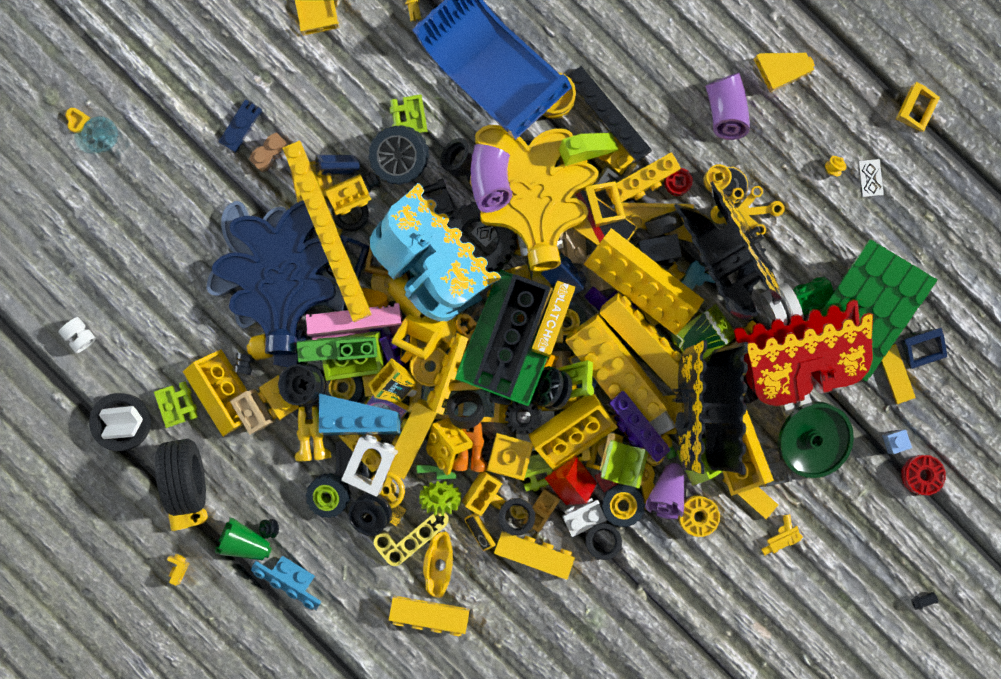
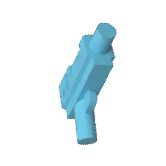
M698 261L690 264L685 272V276L681 280L691 290L694 289L696 284L701 286L704 281L715 283L709 274L704 273L705 267L699 265Z

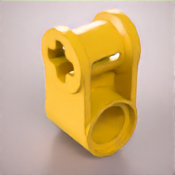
M203 508L196 513L177 516L168 514L171 531L186 529L204 523L208 518L207 511ZM200 514V518L194 519V515Z

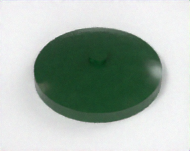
M811 402L795 409L784 421L778 437L779 453L783 462L800 476L820 478L830 475L845 463L851 453L854 442L853 427L846 414L829 403Z

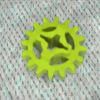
M436 481V484L430 482L429 487L423 486V490H420L419 504H422V509L427 508V513L434 512V516L438 513L444 516L445 512L452 514V510L457 511L458 506L461 505V492H459L458 487L454 488L453 483L447 485L446 481L443 484L439 481Z

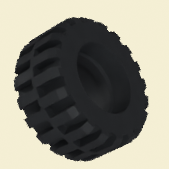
M471 202L467 206L463 205L458 211L455 210L451 214L452 216L447 226L451 229L458 228L463 234L467 226L474 222H481V211L476 202ZM492 226L497 232L498 243L495 250L484 257L488 262V265L485 267L487 272L502 270L511 260L516 247V233L505 227Z

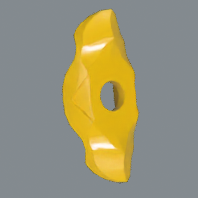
M440 532L431 539L424 558L423 574L426 590L435 598L443 597L452 573L453 550L448 532ZM439 559L445 562V568L442 571L436 567V562Z

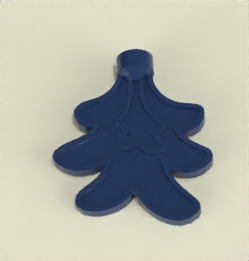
M304 200L291 206L282 215L276 228L266 220L256 216L235 218L230 223V232L234 237L245 243L253 255L237 252L228 253L218 258L212 265V272L216 276L237 284L244 289L233 294L230 299L229 309L237 316L253 319L262 326L266 335L265 353L270 355L296 354V329L303 313L315 304L332 300L336 295L335 285L325 276L318 275L323 268L329 265L319 238L307 241L315 227Z

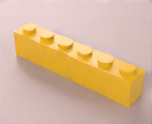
M618 292L601 306L600 315L672 390L678 389V369L681 354L678 351H674L670 347L668 340L661 337L657 333L656 328L651 323L648 324L643 314L631 306L630 300Z

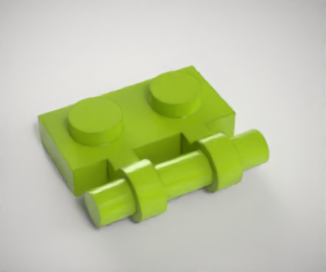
M422 94L403 97L404 105L399 106L397 99L390 100L391 107L389 110L394 122L392 126L404 125L414 128V130L421 134L428 133ZM401 112H405L406 122H401Z
M186 381L179 383L181 391L176 392L172 385L154 392L166 428L186 422L184 418L186 413H189L191 420L198 418L196 412L198 409L196 404H193L190 395L192 392L188 388ZM180 397L184 398L186 407L182 409L178 400Z
M540 454L530 456L525 478L530 477L531 482L524 484L526 492L530 490L537 491L539 488L549 485L545 478L537 480L535 476L545 472L548 476L553 470Z

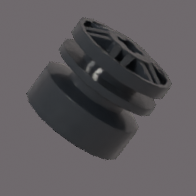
M296 364L287 367L280 375L278 382L279 393L282 398L289 404L296 406L317 404L319 402V394L326 395L329 386L328 381L325 379L324 371L318 366L311 364Z

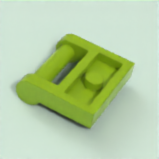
M587 360L558 368V370L566 372L571 377L572 386L582 384V388L572 390L570 398L594 394L592 386L593 362Z

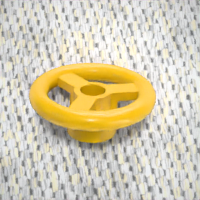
M388 472L380 494L392 501V503H389L392 509L402 502L405 487L400 477ZM392 480H395L396 483L398 484V487H399V495H398V497H396V496L394 495V494L396 493L397 487H396V484H395ZM385 487L389 488V493L385 491Z

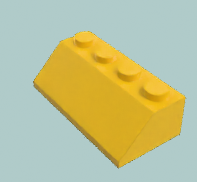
M222 349L193 362L182 372L224 437L244 425L230 401L246 392L247 389L237 373L232 371V365Z
M593 394L591 396H584L528 435L535 450L555 471L618 427L600 400Z
M747 410L746 414L743 415L746 433L742 437V441L746 445V452L742 456L746 473L745 475H740L734 472L722 471L731 496L774 481Z

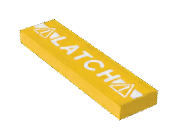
M560 281L556 282L532 347L533 352L547 357L551 356L574 294L575 286Z

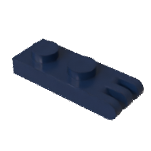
M246 99L219 140L220 144L235 153L262 112V109L258 107L255 113H253L256 107L253 103L247 109L249 101Z

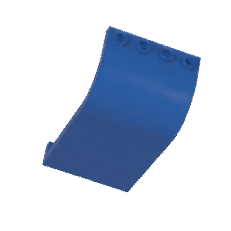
M444 0L412 30L422 47L445 74L515 140L572 88L568 78L564 74L560 75L512 32L491 11L484 0Z

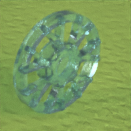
M103 116L93 117L84 125L82 139L89 149L95 152H106L117 143L118 129L109 118ZM98 120L100 126L94 127L92 122ZM105 121H108L110 124L105 129L103 124ZM87 128L93 130L92 135L86 134ZM114 129L115 135H109L108 131ZM94 138L96 141L89 145L87 141ZM107 138L112 140L110 145H107L105 142ZM98 142L103 143L102 149H97Z

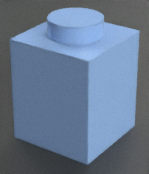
M897 430L882 435L888 454H896L912 448L906 430Z

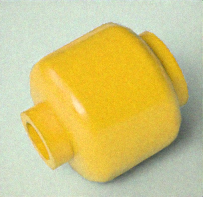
M265 334L251 337L249 344H247V352L255 360L267 359L273 356L265 353Z

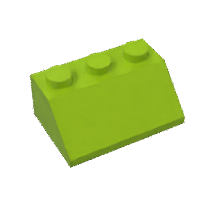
M380 331L340 336L376 337L377 357L322 360L326 381L378 374L383 368V348L379 341L381 338Z

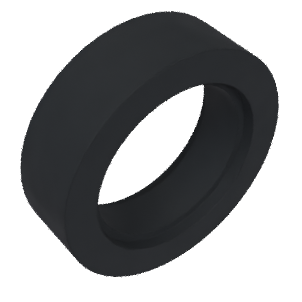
M113 393L103 397L95 404L90 414L89 427L93 438L102 447L112 451H126L139 446L146 439L151 427V416L147 406L136 396L126 393ZM117 403H124L134 406L143 420L136 434L127 440L103 439L101 437L104 431L103 420L99 416L102 409H108Z

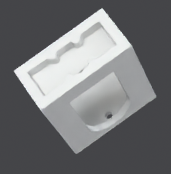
M372 435L361 436L342 477V481L377 497L384 486L383 482L398 450H395V447L389 443L382 444L378 442L377 438ZM371 448L378 450L382 457L373 480L356 473L364 452Z

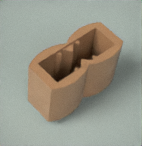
M274 133L265 140L263 146L258 147L252 152L249 160L261 172H265L273 166L275 159L285 155L282 148L288 146V144L278 133Z

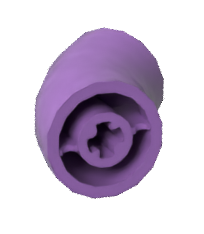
M740 73L723 77L705 85L710 101L713 132L715 135L726 140H736L745 137L750 130L747 98Z
M483 144L474 146L471 162V185L479 210L489 213L505 207L512 198V190L508 181L510 155L499 148Z

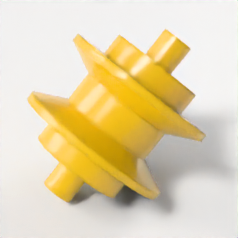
M832 156L830 161L825 163V168L829 175L838 177L841 175V171L846 169V164L842 157Z

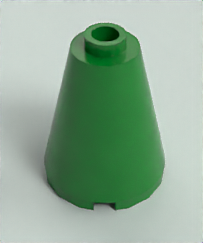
M229 517V522H226L219 538L221 544L219 547H216L215 553L263 561L264 558L269 557L272 547H269L270 542L236 519Z

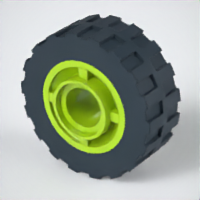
M324 473L321 476H317L307 487L306 503L314 514L322 518L336 517L347 507L351 498V491L349 490V485L342 481L339 475ZM325 492L329 493L332 499L327 498Z

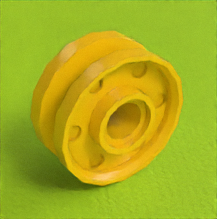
M437 347L427 359L413 355L409 362V371L414 380L424 386H435V377L441 372L443 368L442 360L447 354ZM427 361H432L435 365L431 372L425 369Z
M691 496L684 500L683 516L679 515L677 519L681 528L688 534L695 537H705L717 529L720 522V513L712 500L703 496ZM701 511L703 518L700 521H695V513Z

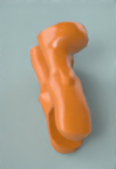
M480 422L474 427V431L462 429L473 442L470 468L474 472H484L487 470V462L484 461L481 451L484 439ZM468 450L458 453V456L454 459L452 470L465 471L469 468Z

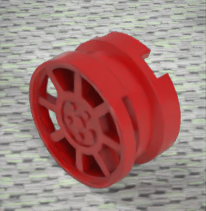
M680 168L679 171L665 178L664 185L667 192L671 195L682 196L692 187L693 178L688 170Z

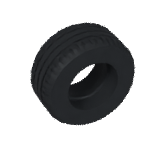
M188 438L163 442L156 450L155 472L160 499L165 511L173 516L199 512L204 508L206 502V482L201 455L196 443Z

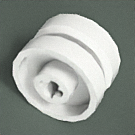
M787 283L779 285L782 302L776 305L772 303V296L769 291L760 294L763 309L770 323L774 319H781L784 325H788L791 316L794 314H799L804 320L799 301Z

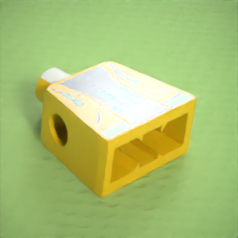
M392 358L368 384L375 398L400 403L407 395L413 397L417 392L416 382L411 373Z

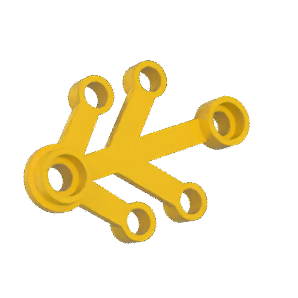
M753 186L750 194L738 207L747 224L752 229L756 226H762L763 231L761 233L756 232V235H764L766 227L763 224H758L749 215L770 213L773 216H780L785 210L783 203L780 201H773L769 206L748 208L757 197L762 196L763 189L760 186ZM734 188L729 198L735 203L737 199H741L744 196V191L741 188ZM755 188H758L760 190V193L758 195L754 194ZM736 190H740L741 195L739 197L735 196ZM716 205L710 213L712 221L717 224L725 223L727 225L724 217L718 218L717 213L720 210ZM776 205L780 206L779 212L774 211Z

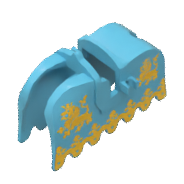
M417 183L405 196L391 206L384 219L373 230L370 237V248L375 258L389 271L388 274L393 280L398 277L400 278L408 270L412 272L415 277L405 284V296L421 313L437 321H449L467 308L482 301V297L478 293L493 283L500 281L501 276L497 272L486 271L487 260L484 257L476 258L473 256L474 245L469 242L462 243L460 241L462 236L461 230L458 228L451 229L447 226L449 222L448 215L435 212L436 202L433 199H424L422 197L424 189Z

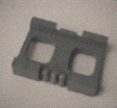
M779 448L764 450L763 453L770 472L781 469L784 475V480L769 482L765 484V487L792 482L790 470H788V466L783 462L780 453L779 462H768L767 453L772 451H778L779 453Z

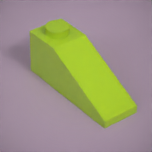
M612 133L578 134L563 139L558 150L565 166L616 152L619 149Z

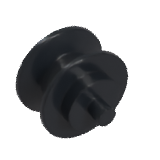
M275 519L262 520L259 525L260 535L264 539L277 537L279 533L278 522Z

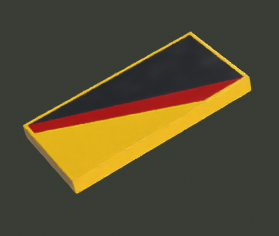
M584 189L572 197L581 200L588 209L586 220L572 228L597 246L611 228L627 241L631 239L638 229V226L627 218L596 227L586 190ZM597 198L602 219L617 216L613 208Z

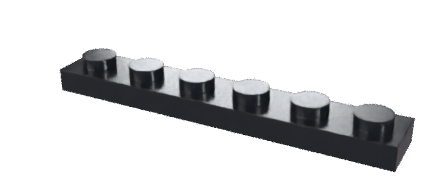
M582 66L568 75L574 83L578 94L636 163L652 152L648 144Z

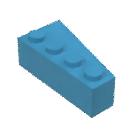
M319 394V433L322 435L400 434V414L396 411Z

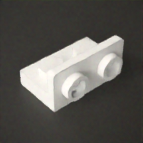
M589 498L587 504H582L583 506L577 509L573 506L564 511L565 514L562 517L572 537L607 520L597 499Z

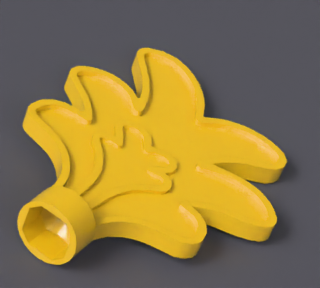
M487 125L477 131L475 143L499 148L510 155L508 181L512 190V198L500 210L489 213L481 211L480 220L486 226L505 227L517 233L527 247L531 271L539 272L554 269L561 264L557 247L560 236L566 230L582 224L588 215L586 205L581 200L572 197L586 189L585 187L591 186L597 180L598 170L593 165L583 161L568 166L562 164L555 167L561 158L558 149L562 140L573 136L572 132L567 129L547 130L535 137L528 146L520 136L515 140L501 126Z

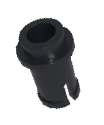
M933 591L920 597L914 596L911 602L915 610L919 609L921 611L924 607L937 604L938 598Z

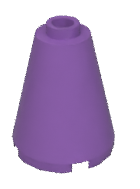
M671 463L665 466L646 501L645 508L650 513L652 510L657 512L656 516L677 519L679 515L683 516L684 470L679 464Z

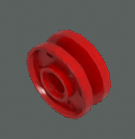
M916 455L904 463L901 470V479L904 486L910 492L916 495H932L943 487L946 480V471L943 464L937 458L931 455ZM922 470H925L927 473L925 480H922L920 477Z

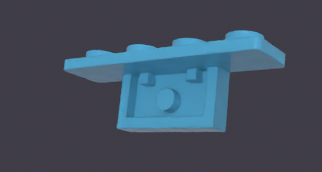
M284 556L280 558L273 570L257 561L254 562L251 571L256 577L264 578L274 588L285 591L290 598L298 599L306 608L318 609L321 601L306 592L315 575Z

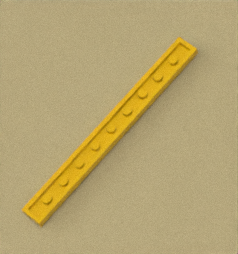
M299 140L283 147L282 149L352 321L355 323L371 316V310L302 142Z

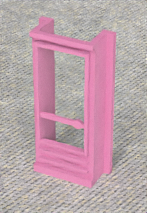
M399 303L394 304V307H391V305H388L387 308L384 306L382 308L371 307L372 315L355 323L352 321L348 310L313 314L312 317L307 314V335L312 336V340H317V338L370 332L369 329L389 326L392 336H394L403 322L402 312Z

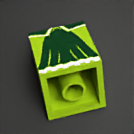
M717 304L688 322L677 335L671 334L673 344L680 348L682 352L702 340H707V350L703 354V359L708 357L715 349L722 348L735 338L734 329Z

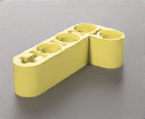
M445 512L444 524L439 522L435 525L437 530L434 531L433 526L428 523L429 520H431V523L436 521L437 517L433 513L398 543L388 533H380L374 539V546L388 564L398 566L448 524L449 516ZM422 527L430 529L431 533L428 537H423L420 534ZM379 537L387 538L388 545L386 547H381L378 544ZM408 539L414 540L415 548H406L405 541ZM398 552L401 556L400 561H392L390 554Z

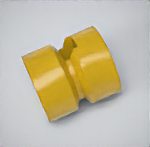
M722 164L712 166L703 178L705 188L712 192L710 182L713 181L723 191L730 184L732 179L731 172Z

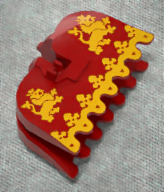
M851 300L846 304V310L843 312L840 311L838 306L831 305L826 316H822L818 310L814 309L810 311L809 318L806 321H803L799 314L792 315L788 325H784L781 319H774L769 330H766L761 323L753 326L751 334H746L743 328H735L734 335L737 344L748 342V351L744 355V362L747 363V373L744 375L746 383L763 403L781 406L792 402L804 401L805 396L811 393L813 387L819 394H824L832 391L833 388L847 387L859 382L868 373L873 360V314L866 313L861 317V321H859L858 301Z

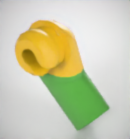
M662 434L660 437L670 448V452L666 454L667 458L676 457L677 454L673 448L670 436Z

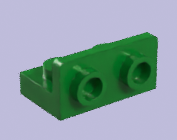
M825 277L814 278L811 282L799 284L792 289L799 301L803 316L809 314L814 309H822L834 292L831 282Z

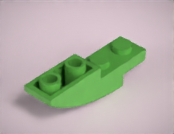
M329 337L297 341L298 362L377 357L376 337Z

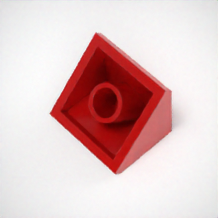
M574 456L545 477V480L565 505L587 504L597 484L596 480L577 456Z

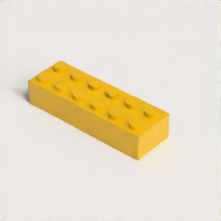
M612 228L584 263L590 270L675 335L694 316L704 301L698 294Z
M599 313L567 335L565 342L580 361L589 360L593 362L592 376L611 400L621 391H624L649 422L667 411L668 401Z

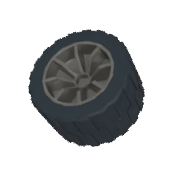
M404 125L388 127L376 134V137L371 141L372 143L368 150V160L375 175L382 181L397 185L408 183L418 178L427 167L429 148L425 138L414 128Z

